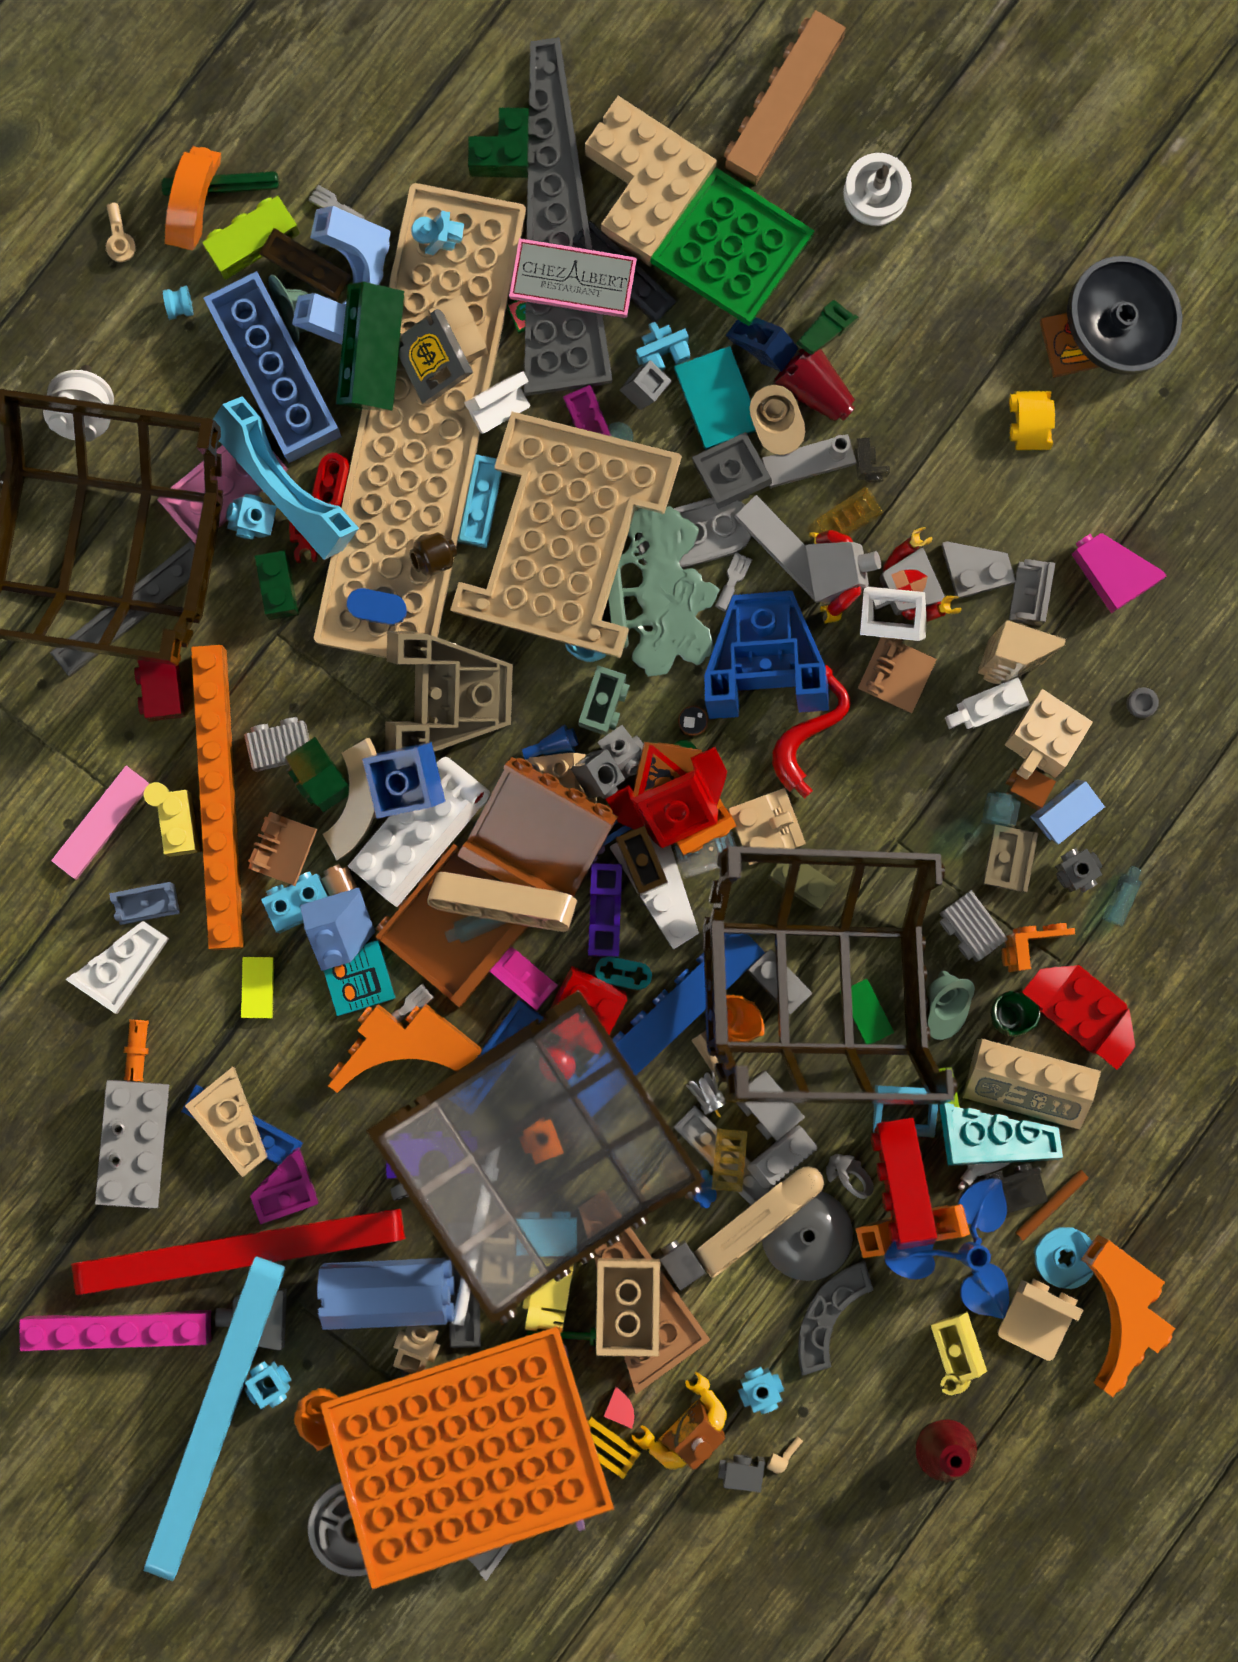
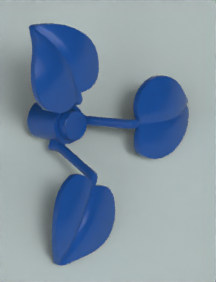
M985 1179L968 1187L961 1194L957 1205H963L967 1224H971L970 1232L973 1242L964 1243L960 1247L959 1253L933 1250L934 1244L897 1250L896 1241H894L885 1252L884 1261L893 1272L902 1277L922 1279L932 1274L935 1269L933 1256L960 1260L964 1265L972 1268L971 1272L973 1274L966 1277L961 1284L960 1296L963 1304L974 1313L1004 1319L1009 1305L1007 1279L998 1266L990 1263V1252L981 1245L982 1239L978 1237L976 1228L982 1232H992L1000 1228L1007 1215V1202L1002 1188V1181L999 1179Z

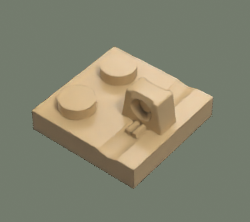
M785 788L728 809L737 825L735 830L742 847L796 849L806 845ZM748 862L749 866L755 864V862Z

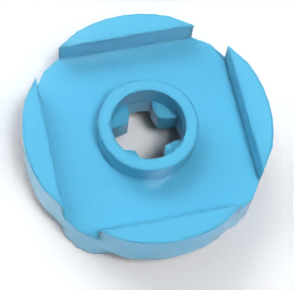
M1057 1227L1048 1231L1040 1238L1034 1248L1035 1265L1038 1273L1046 1282L1058 1288L1073 1289L1082 1286L1093 1275V1271L1081 1260L1093 1243L1092 1240L1085 1233L1072 1227ZM1060 1251H1072L1074 1256L1070 1258L1071 1264L1069 1266L1065 1263L1059 1264Z

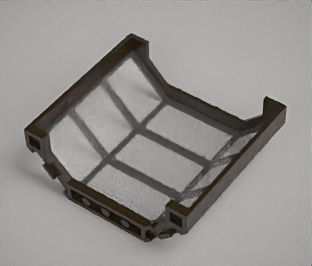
M579 990L544 1014L546 1018L544 1022L541 1023L537 1018L415 1099L416 1107L411 1108L408 1104L366 1130L492 1324L497 1320L503 1324L517 1314L515 1308L525 1298L552 1278L555 1282H558L571 1273L569 1267L580 1261L584 1265L596 1257L597 1253L595 1250L603 1244H606L609 1248L623 1238L621 1232L630 1226L633 1230H636L649 1221L647 1215L677 1197L680 1199L685 1196L688 1200L703 1190L700 1184L705 1182V1180Z

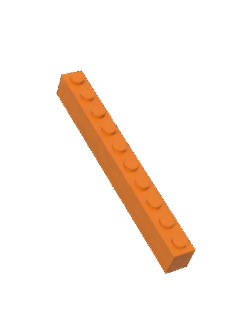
M222 645L191 647L208 946L211 950L244 948L227 650Z

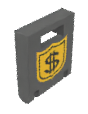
M434 310L431 316H426L401 335L398 356L422 404L432 403L473 373L441 310ZM446 367H448L451 376L440 384L437 380H429Z

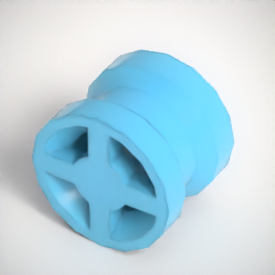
M187 286L180 287L178 291L163 290V298L169 320L176 319L178 315L182 314L186 316L193 315L191 297Z

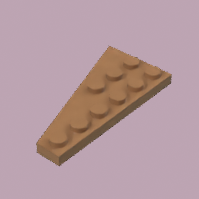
M604 1189L578 1207L588 1239L622 1217V1214ZM631 1227L621 1232L623 1238L608 1248L606 1244H603L595 1250L597 1256L594 1257L598 1270V1258H653ZM661 1269L659 1356H624L635 1394L642 1391L710 1341L708 1335Z

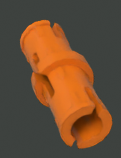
M129 1019L128 1046H124V1053H127L124 1080L143 1082L145 1054H148L149 1048H146L149 1021Z

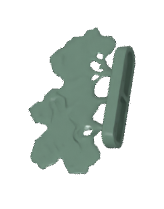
M671 506L666 507L665 514L642 508L634 512L627 535L632 541L627 552L621 555L608 597L611 623L627 627L628 629L634 628L641 634L640 643L633 652L632 661L639 667L644 668L645 674L648 677L667 674L677 655H680L687 662L700 665L705 657H709L714 649L710 629L704 626L696 618V615L699 611L712 607L720 589L710 582L702 581V575L695 569H682L680 567L679 561L693 548L699 529L689 519L682 518L681 514ZM637 533L642 534L639 540H635V534ZM644 541H648L649 548L642 555L635 556L634 553H638V548L636 547ZM644 558L647 564L642 565L638 560ZM634 563L641 569L643 581L639 587L622 588L620 568L623 565ZM625 596H635L643 608V614L634 620H626ZM652 625L653 630L645 631L643 626ZM628 635L625 641L624 648H627L629 645Z

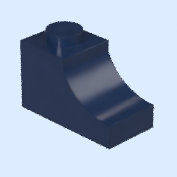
M755 317L750 326L737 319L726 334L732 343L751 353L762 364L780 372L784 370L799 349L782 327Z

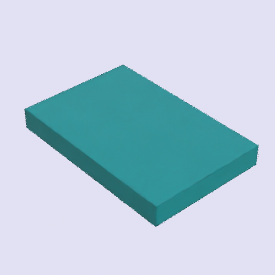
M730 346L674 366L705 451L745 432L747 435L756 432L750 415L749 406L751 400Z

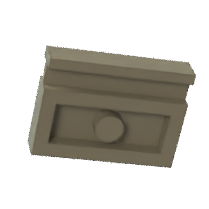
M995 824L991 836L983 885L1026 893L1028 891L1038 833Z

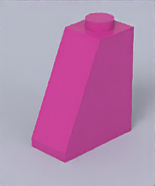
M1103 533L1094 538L1091 534L1087 535L1076 543L1078 548L1072 553L1073 558L1111 614L1166 577L1164 571Z

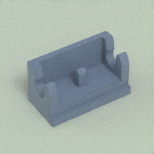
M171 882L109 894L110 901L115 906L116 913L114 918L120 925L180 914L175 884Z

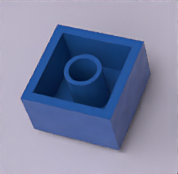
M432 742L377 753L362 759L376 819L432 808L446 802Z

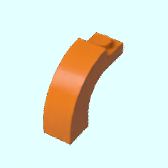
M192 146L189 153H183L174 177L168 203L165 244L194 251L202 236L205 199L211 180L221 163V153L211 151L205 147L198 148Z
M962 1204L932 1208L938 1237L936 1241L970 1235ZM891 1217L855 1228L863 1258L885 1254L892 1243L888 1231V1223H892Z

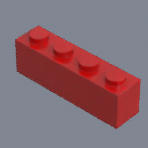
M914 1118L877 1123L874 1130L875 1133H871V1143L873 1151L879 1152L881 1162L877 1163L876 1166L879 1181H884L886 1193H882L885 1211H890L892 1223H888L891 1242L896 1241L897 1250L932 1245L938 1237Z

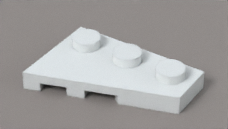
M142 921L66 980L115 1014H118L169 938Z

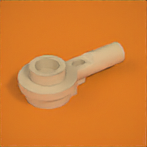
M111 203L107 205L112 236L106 243V251L112 260L126 262L134 256L136 244L129 234L124 233L118 203Z

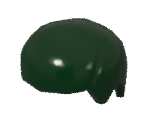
M1008 991L998 996L990 1010L993 1026L1003 1035L1010 1037H1019L1028 1033L1037 1026L1041 1016L1040 1007L1025 994Z

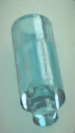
M1130 866L1127 875L1121 874L1102 919L1123 927L1142 884L1138 880L1141 869Z
M468 916L454 922L455 928L444 933L449 943L460 939L461 943L501 927L506 923Z

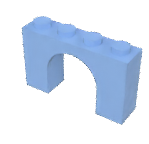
M335 206L316 209L310 238L337 249L346 257L352 269L353 284L368 282L380 285L383 279L385 256L389 250L391 231ZM316 293L300 295L297 298L292 325L342 344L346 301L341 304Z

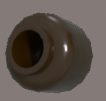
M439 532L415 540L413 549L410 550V558L417 572L421 571L426 576L450 569L453 566V557L457 555L454 542L451 539L447 540Z

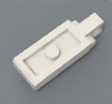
M1019 677L964 699L961 703L957 704L959 711L946 716L945 720L949 729L963 723L967 729L972 727L974 729L1029 706L1030 703Z

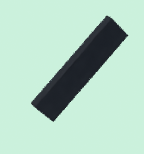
M588 222L593 251L628 256L593 222ZM583 228L573 237V245L576 248L586 249L579 242L584 236ZM636 264L630 301L652 322L657 324L676 304V300Z

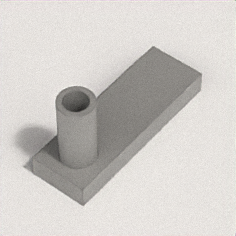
M846 434L799 447L790 454H774L763 457L762 462L772 479V484L769 485V488H774L853 466L856 464V459L849 436Z

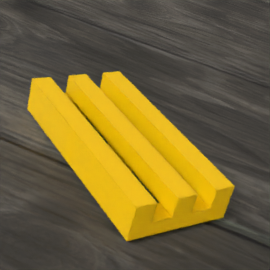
M590 1417L587 1421L589 1428L594 1427L631 1454L630 1458L627 1459L591 1433L594 1443L623 1463L624 1466L621 1469L597 1451L600 1463L624 1479L636 1459L641 1455V1452L593 1417Z

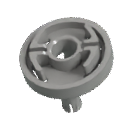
M342 1481L329 1487L316 1501L309 1518V1541L317 1558L330 1570L346 1576L367 1575L358 1539L354 1540L347 1537L343 1530L344 1522L352 1516L346 1494L343 1492ZM334 1497H336L327 1507H325ZM327 1528H328V1540H329L330 1545L328 1544L327 1536H326V1529H327Z

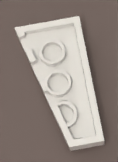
M649 836L668 884L640 897L674 950L698 935L699 932L671 845L661 848ZM616 842L610 846V849L636 889Z

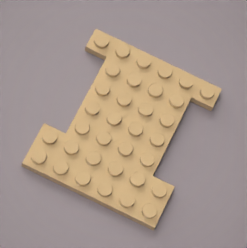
M511 411L494 468L497 471L521 477L487 589L459 582L450 611L621 658L629 629L602 621L603 613L636 507L665 514L682 456L675 452Z

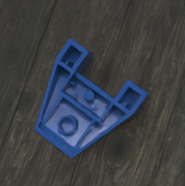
M793 591L733 595L704 675L705 704L709 719L739 717L738 691L795 686L799 713L828 711L829 695L826 667Z

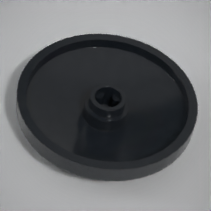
M1113 256L1102 259L1084 271L1071 289L1067 305L1070 332L1081 352L1102 369L1123 375L1143 373L1163 362L1176 347L1182 330V310L1179 298L1165 275L1146 261L1130 256Z

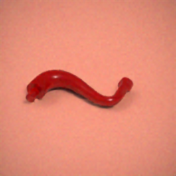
M828 665L825 666L828 688L837 696V707L829 713L792 726L777 740L772 752V764L778 779L789 792L795 789L804 799L813 790L803 781L807 775L797 763L796 753L798 748L806 739L841 721L850 708V697L847 690L833 676L832 669Z

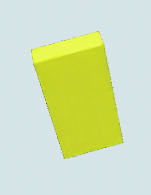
M243 957L241 1018H273V957Z

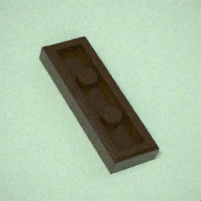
M276 228L272 229L259 252L261 256L335 301L338 300L351 278L350 274Z

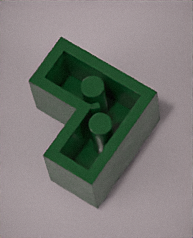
M499 108L498 137L469 136L468 169L470 177L528 178L529 108Z
M316 737L285 756L291 766L286 771L303 798L307 799L311 806L316 804L322 812H325L349 795L347 781Z

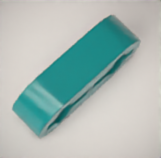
M605 957L595 967L597 978L614 986L642 990L652 980L650 968L641 962ZM607 962H612L614 969L623 970L622 976L613 974L610 979H605L604 973L600 972V967L606 966ZM637 968H642L643 974L647 975V980H641L640 985H636L633 978L625 977V971L636 972Z

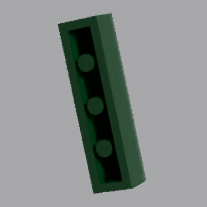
M368 282L348 284L337 405L365 410L393 411L405 291Z

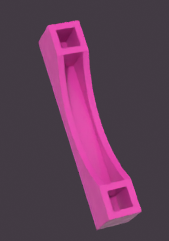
M211 1310L109 1316L43 1315L27 1316L20 1319V1351L206 1345L212 1341Z

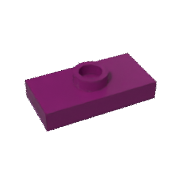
M591 385L563 396L576 428L611 436Z

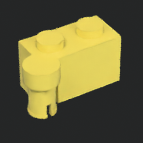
M159 782L150 783L144 790V799L149 805L158 807L164 854L173 857L199 853L192 793L187 790L169 792L168 788Z
M540 1256L546 1266L561 1258L556 1256ZM532 1262L530 1263L528 1278H532L538 1273ZM574 1264L569 1267L571 1270L569 1275L558 1282H555L552 1278L524 1299L523 1309H528L526 1330H548L558 1326L560 1333H562L563 1324L554 1323V1321L564 1323Z
M968 1312L939 1320L931 1325L947 1373L940 1384L945 1387L942 1391L947 1395L964 1392L970 1386V1379L980 1377L987 1372Z

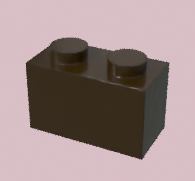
M645 826L616 837V842L639 896L668 884Z

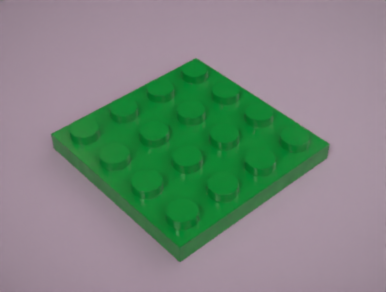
M716 167L654 252L650 263L747 326H750L808 244L815 230Z

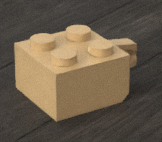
M1042 689L1032 700L1005 743L1006 747L1025 759L1017 774L1027 780L1035 768L1038 767L1056 778L1067 766L1093 722Z

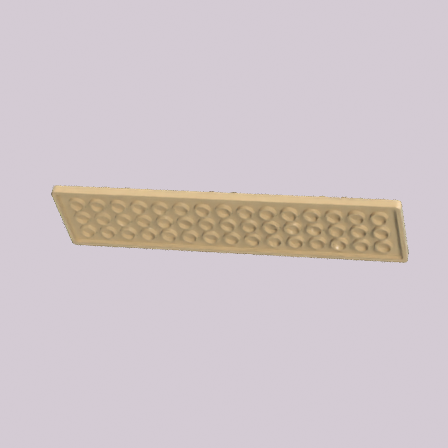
M418 183L410 186L389 282V288L405 291L400 338L403 333L423 318L430 316L429 309L462 295L486 344L488 354L469 362L473 371L471 375L432 403L422 404L398 356L393 411L362 409L341 507L359 529L342 552L331 556L314 634V640L319 645L387 658V631H417L438 637L452 567L440 573L426 576L421 571L417 572L411 562L410 550L413 549L415 540L437 532L443 534L447 540L451 539L455 547H457L480 432L464 402L489 389L491 385L510 294L519 238L521 239L526 218V208L523 204ZM441 211L450 212V221L464 223L462 241L459 244L456 243L452 251L439 249L434 255L425 254V249L429 243L421 244L411 234L412 224L418 218L429 217L433 220ZM446 367L429 380H437L440 384L449 378L451 373L448 367ZM359 588L395 594L404 600L407 606V615L400 624L394 626L360 620L350 614L347 608V598L352 591Z

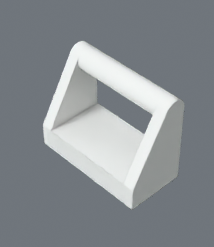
M877 587L864 588L860 635L914 641L926 638L925 592ZM873 599L916 603L914 625L874 621Z

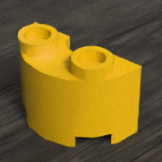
M1015 391L1014 394H1010L1009 410L1010 412H1015L1016 423H1011L1010 440L1015 441V450H1051L1053 445L1051 429H1055L1054 400H1050L1051 391Z

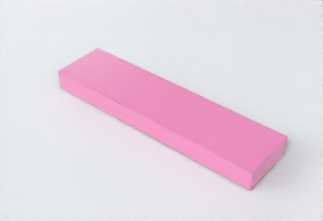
M125 766L51 861L77 880L144 795L145 788L150 783L128 766Z

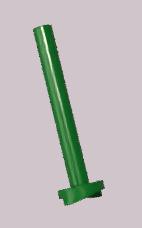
M591 1327V1333L562 1331L560 1333L562 1339L590 1340V1346L596 1345V1328ZM537 1329V1331L527 1330V1336L532 1335V1334H535V1333H538V1332H541V1331H545V1330H538V1329Z

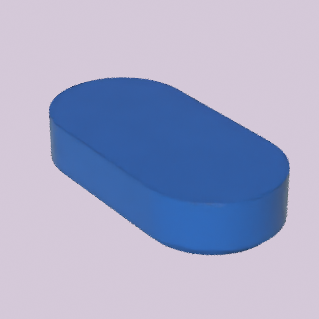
M359 588L352 591L347 598V608L350 614L360 620L394 626L400 624L407 615V606L404 600L395 594Z

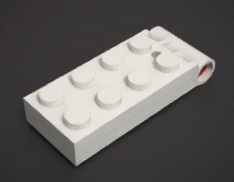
M443 757L437 762L446 802L432 808L389 816L348 865L350 869L396 907L400 905L477 811L489 800L490 791L448 757Z

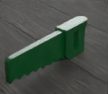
M833 300L823 308L817 320H815L796 344L810 355H813L837 335L841 336L854 326L859 317L856 314L853 315L836 300Z

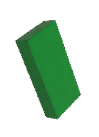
M866 978L852 985L853 1021L864 1043L872 1044L893 1034L894 1031L868 979Z

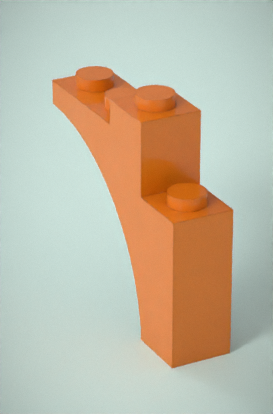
M426 1003L421 1009L415 1006L405 1020L409 1023L407 1027L379 1004L374 1010L368 1006L357 1020L362 1024L357 1031L366 1039L364 1041L360 1038L356 1040L348 1050V1053L352 1056L345 1065L339 1061L328 1075L333 1079L328 1086L338 1093L350 1080L375 1065L399 1059L427 1060L447 1066L458 1072L473 1062L481 1053L482 1048Z
M1098 1235L1081 1260L1093 1271L1105 1292L1110 1311L1111 1334L1105 1361L1093 1383L1114 1397L1116 1392L1121 1391L1126 1385L1127 1377L1133 1368L1143 1361L1147 1348L1159 1353L1161 1349L1170 1343L1172 1333L1176 1328L1148 1308L1150 1303L1155 1302L1162 1292L1161 1288L1165 1282L1111 1241Z

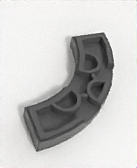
M864 1260L852 1264L832 1276L811 1300L804 1314L798 1338V1358L802 1376L832 1367L829 1346L832 1329L838 1316L855 1299L873 1291Z

